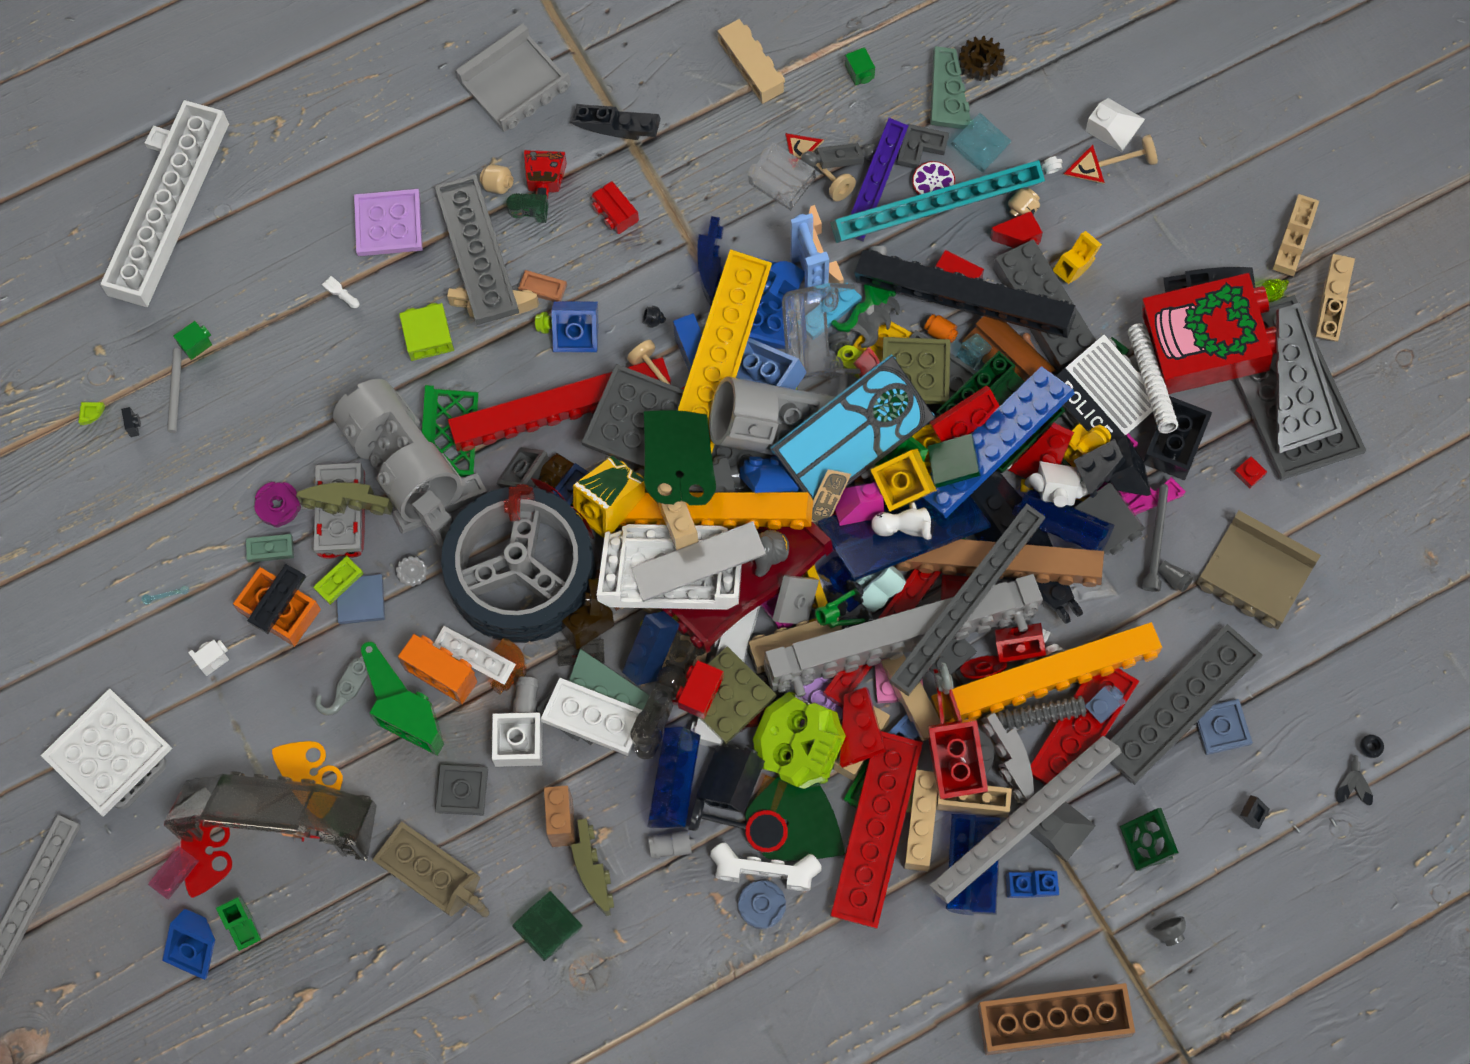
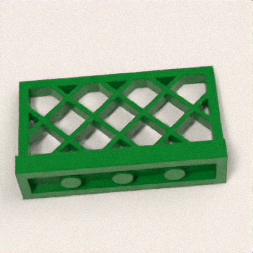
M425 385L422 434L428 442L435 444L436 439L443 435L449 444L442 450L436 445L441 453L444 454L452 446L455 449L456 447L454 440L445 433L450 429L449 424L442 429L436 423V420L443 414L447 419H451L452 417L447 411L454 405L462 412L460 416L471 411H477L479 392L434 389V386ZM438 396H446L452 403L443 408L438 403ZM463 398H472L473 405L467 410L459 403ZM475 448L470 451H458L460 455L453 461L445 455L460 477L474 474ZM464 458L469 463V470H459L455 463Z

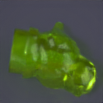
M1270 279L1262 284L1266 290L1269 303L1282 298L1287 290L1289 280Z

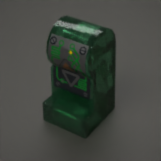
M516 193L507 198L508 212L513 218H522L524 216L537 217L538 223L547 222L549 206L547 195Z

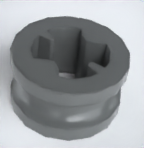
M838 332L828 338L829 343L832 344V351H839L841 347L850 345L846 332Z

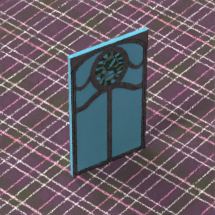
M891 354L770 448L802 492H808L814 500L828 469L851 474L846 485L847 487L935 419V416L904 373L896 358Z

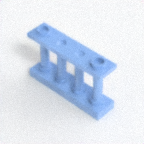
M800 214L791 219L790 260L791 263L800 261L802 269L805 271L804 298L808 305L828 298L829 257L827 252L819 253L813 241V214Z

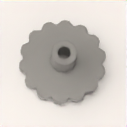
M410 555L408 558L404 557L402 561L398 562V567H396L397 577L406 586L411 585L414 587L416 584L420 585L422 581L426 580V575L428 574L427 565L418 556L413 557Z

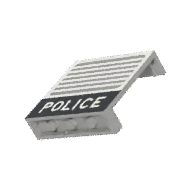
M1105 335L1100 337L1056 375L1057 378L1070 386L1075 393L1062 406L1065 409L1062 415L1073 427L1080 423L1089 432L1097 425L1104 426L1111 434L1110 441L1115 439L1118 443L1122 436L1127 435L1153 412L1141 372L1133 368L1130 359L1126 355L1121 354L1117 350L1114 341L1110 338L1108 339Z

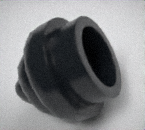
M647 306L645 308L643 324L653 328L665 322L666 317H664L659 307Z

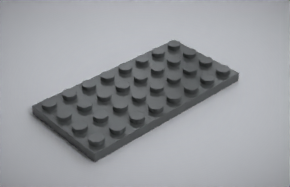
M1295 295L1269 303V312L1261 314L1265 328L1276 327V310L1298 303ZM1309 325L1308 328L1342 432L1282 453H1277L1276 354L1272 356L1270 371L1235 379L1280 481L1364 454L1366 451Z
M616 364L582 440V446L608 456H614L618 460L645 469L644 411L678 410L684 390ZM714 445L712 451V461H714V457L725 454L730 466L736 465L739 473L740 468L744 465V461L748 460L749 457L756 456L762 459H771L774 456ZM677 471L675 473L676 476L679 478H682L684 476V473L682 471ZM741 478L740 484L735 485L736 493L753 492Z

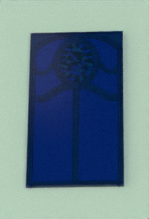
M971 496L962 502L947 518H944L921 498L914 501L917 510L924 507L930 515V533L932 538L928 540L924 539V537L905 534L900 530H897V532L890 536H880L872 529V520L839 526L837 516L833 515L818 521V527L831 539L834 551L854 581L991 528V524ZM883 498L885 513L899 514L910 509L909 503L897 510L889 511Z

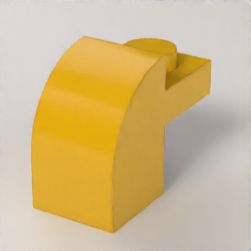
M1084 231L1072 249L1062 254L1053 268L1054 273L1067 284L1077 280L1096 259L1094 256L1102 244L1087 231Z

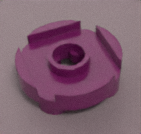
M269 482L256 493L255 512L264 523L275 528L286 525L301 510V504L296 497L297 491L286 482ZM283 500L282 506L273 508V501Z

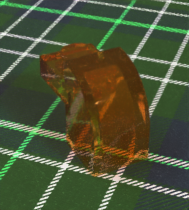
M505 638L501 640L493 652L516 665L505 685L494 679L490 683L492 689L499 695L504 690L508 691L514 683V677H525L527 672V665L522 651L517 645Z

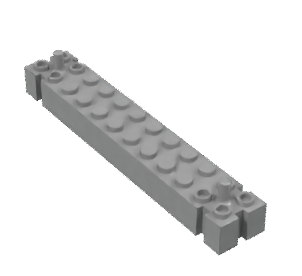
M1034 574L1017 578L1013 582H1003L994 585L954 638L962 640L974 632L982 634L990 631L991 627L998 625L1006 627L1013 623V619L1016 621L1019 632L1026 631L1028 629L1026 621L1035 617L1039 609L1038 606H1040L1043 600ZM954 597L793 643L792 646L786 648L783 646L766 651L763 666L770 687L773 691L785 692L792 688L791 684H793L797 697H802L806 694L803 686L813 683L814 679L821 677L829 679L836 676V673L845 670L846 673L857 670L861 665L873 666L880 663L882 659L890 658L893 660L903 656V653L913 651Z

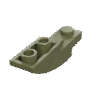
M359 483L322 484L298 491L296 495L303 507L307 509L321 508L330 514H337V512L345 513L347 505L353 510L360 511L361 509H366L376 515H391L393 509L390 498L376 496L370 485Z
M587 818L579 819L577 822L580 843L571 844L576 868L591 899L606 916L611 915L610 908H614L613 894H608L607 885L611 884L609 870L604 869L603 863L594 865V863L598 862L597 849L592 848L591 839H595L594 827L588 824Z

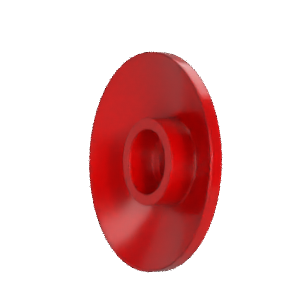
M981 656L965 662L960 667V672L964 677L980 680L1001 673L1006 669L1007 663H1000L999 656Z

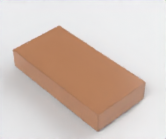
M525 270L518 291L529 290L537 294L538 298L552 302L561 301L567 282Z

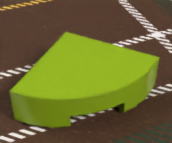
M81 402L78 423L80 425H88L96 421L105 409L104 403Z

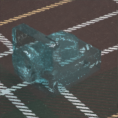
M976 333L962 343L956 357L976 370L982 357L991 351L992 346Z

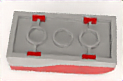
M361 463L315 465V486L344 482L365 484V471ZM347 505L345 513L337 512V514H330L321 508L315 507L314 552L319 557L326 559L338 556H348L351 558L361 556V552L364 550L365 509L357 511L349 508Z

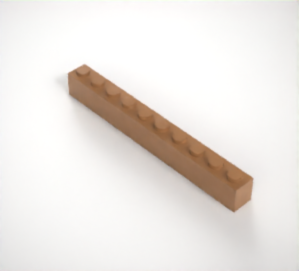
M892 534L871 541L869 552L870 566H874L883 559L890 563L926 549L922 543L923 537ZM932 537L929 539V542L934 546L951 538ZM960 539L896 564L894 567L900 571L919 569L923 573H933V571L943 572L946 575L963 573L970 577L996 542ZM1025 545L999 579L1010 577L1016 580L1017 578L1034 574L1035 580L1039 583L1057 581L1062 585L1080 583L1086 587H1095L1102 584L1104 551Z

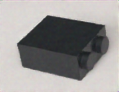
M730 744L727 747L717 745L696 797L703 799L710 807L744 813L765 761L757 756V751L745 747L744 750H741Z

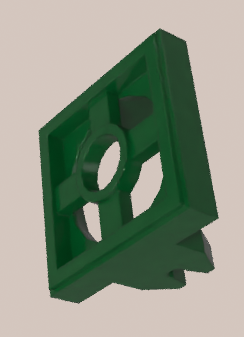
M1162 808L1154 809L1120 826L1136 871L1166 863V861L1172 860L1173 856L1179 853ZM1153 822L1159 826L1160 830L1152 832L1148 830L1147 824ZM1139 827L1140 834L1138 840L1135 841V833ZM1145 833H1149L1152 837V843L1149 847L1145 846L1142 840ZM1163 837L1164 847L1158 855L1155 845L1157 840ZM1138 848L1146 849L1150 858L1143 856Z

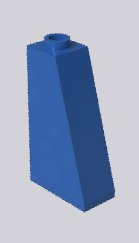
M694 313L673 321L675 341L689 373L702 337V332Z

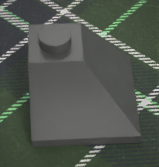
M1065 801L1036 826L1030 834L1067 862L1096 825Z

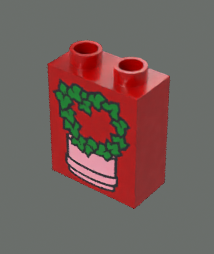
M1249 273L1143 298V321L1147 326L1168 394L1270 371L1272 356L1276 354V327L1265 328L1261 314L1269 312L1267 293L1264 286L1253 288Z

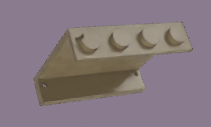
M1238 510L1196 584L1201 587L1202 591L1208 594L1213 593L1220 597L1221 601L1225 604L1234 605L1240 608L1241 612L1245 615L1254 616L1261 620L1265 626L1278 630L1321 555Z

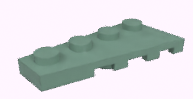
M935 46L933 50L930 125L972 130L974 127L973 120L970 118L969 103L965 97L966 90L960 76L961 69L957 52L953 48Z
M580 649L569 682L646 711L644 722L653 724L660 701Z

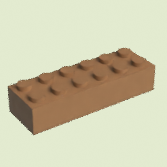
M1126 983L983 1001L978 1005L985 1056L1126 1038L1135 1034Z

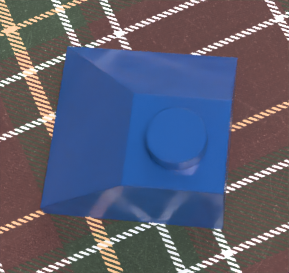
M184 909L170 923L162 961L205 980L208 976L215 944V938L207 919Z

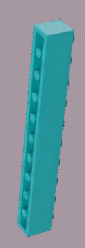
M1038 160L835 219L830 222L837 244L1011 193L1021 188L1024 189L1044 182L1045 178L1040 161Z

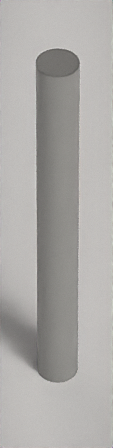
M179 348L173 349L167 430L169 433L177 432L182 349Z

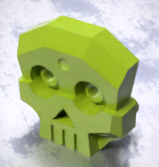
M789 691L765 709L753 737L754 750L758 752L757 756L765 761L762 769L779 773L781 780L805 789L818 782L821 784L828 782L827 779L830 778V772L846 735L840 724L837 712L816 703L810 704ZM804 719L805 724L803 727H801L800 722ZM788 752H790L791 757L787 760L786 755Z

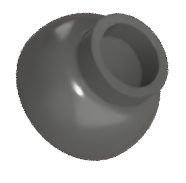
M1179 916L1165 920L1154 926L1151 931L1157 939L1165 941L1166 946L1178 944L1185 939L1183 936L1186 929L1185 918Z

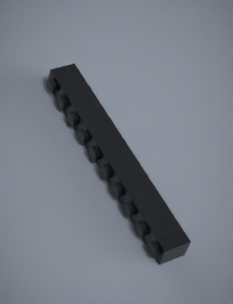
M875 250L862 251L854 272L857 283L1068 338L1076 316V305L1066 300L1058 301L1051 299L1047 295L1031 294L1024 289L1008 288L1001 283L993 284L986 282L982 278L966 277L962 273L947 272L940 267L931 268L917 261L908 262L897 256L889 257L882 255Z

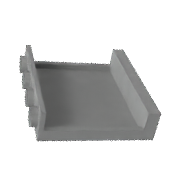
M524 24L515 28L456 70L459 83L503 132L515 128L521 120L532 116L542 105H547L551 102L552 98L559 93H564L571 86L569 73L564 74L529 36L528 28Z

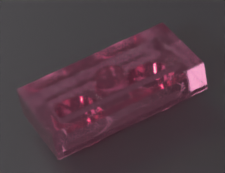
M178 846L148 885L169 900L199 861Z

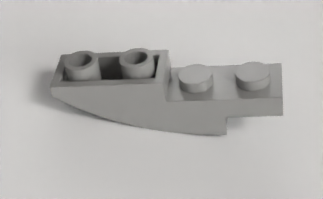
M995 713L988 714L981 719L983 731L994 740L996 744L994 747L998 755L1005 758V761L998 764L1001 769L999 773L1002 779L1011 785L1013 789L1012 795L1015 800L1023 805L1034 795L1033 775L1027 752L1015 728L1006 731Z

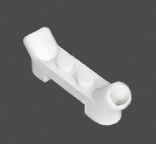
M724 842L714 847L710 853V857L717 865L715 877L724 881L739 883L740 874L742 873L786 879L787 889L810 891L812 878L820 873L822 869L821 864L813 854H808L795 865L790 866L785 865V862L780 860H771V863L761 862V859L757 857H747V860L739 859L729 845Z

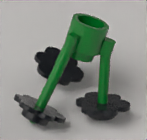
M847 580V590L849 592L845 595L842 592L835 593L832 591L829 593V598L826 599L828 604L815 610V616L820 625L825 626L828 624L830 628H834L836 626L873 621L870 610L865 608L860 609L857 619L837 621L839 616H844L847 613L848 602L846 599L852 596L860 604L864 602L862 598L864 592L859 583Z

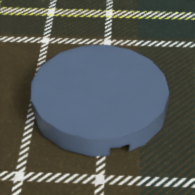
M764 880L755 881L748 884L742 890L739 896L738 909L741 918L748 925L756 929H767L775 926L782 920L786 910V900L783 891L776 884Z

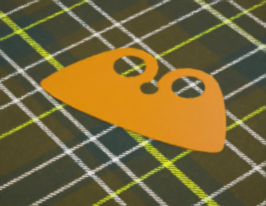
M304 741L273 748V759L288 786L312 815L322 819L331 808L343 782L341 771L334 766H325L318 770L317 775H310V770L322 765L326 758V751L320 743ZM311 748H317L321 753L319 760L316 762H309L306 759V752ZM333 771L336 773L337 780L333 785H325L323 783L322 776L325 772Z

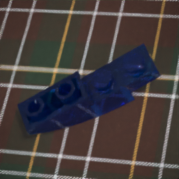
M711 216L708 236L699 234L697 245L700 283L710 306H712L719 279L724 269V266H721V257H719L720 246L717 245L718 239L723 237L724 226H720V217Z

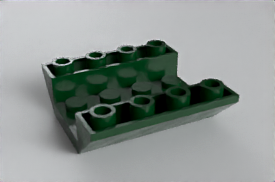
M998 351L936 411V414L938 416L942 415L985 386L991 389L999 406H1001L1025 381L1014 372L1015 364ZM1061 407L996 471L1004 473L1065 412V409Z

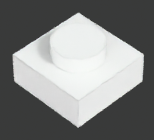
M153 126L145 141L146 147L160 152L170 131Z

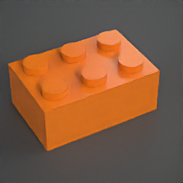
M259 567L234 601L233 605L237 611L249 618L276 579V576ZM297 590L270 632L295 647L321 609L315 600Z
M413 634L398 656L407 672L462 705L478 682L474 675L475 672L471 669L472 665L464 659L458 661L452 657L453 654L444 647L438 649L433 646V641L424 635L419 637Z

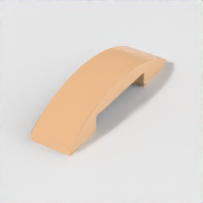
M813 205L809 211V214H813V241L817 252L823 253L824 251L817 236L822 234V222L815 205ZM837 261L830 262L829 283L839 289L843 286L844 279Z

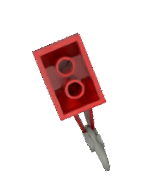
M943 662L941 664L942 668L933 669L937 688L940 724L928 726L931 759L940 799L988 792L976 718L962 720L952 689H954L952 676L949 674L946 663ZM941 691L947 694L954 722L944 723Z

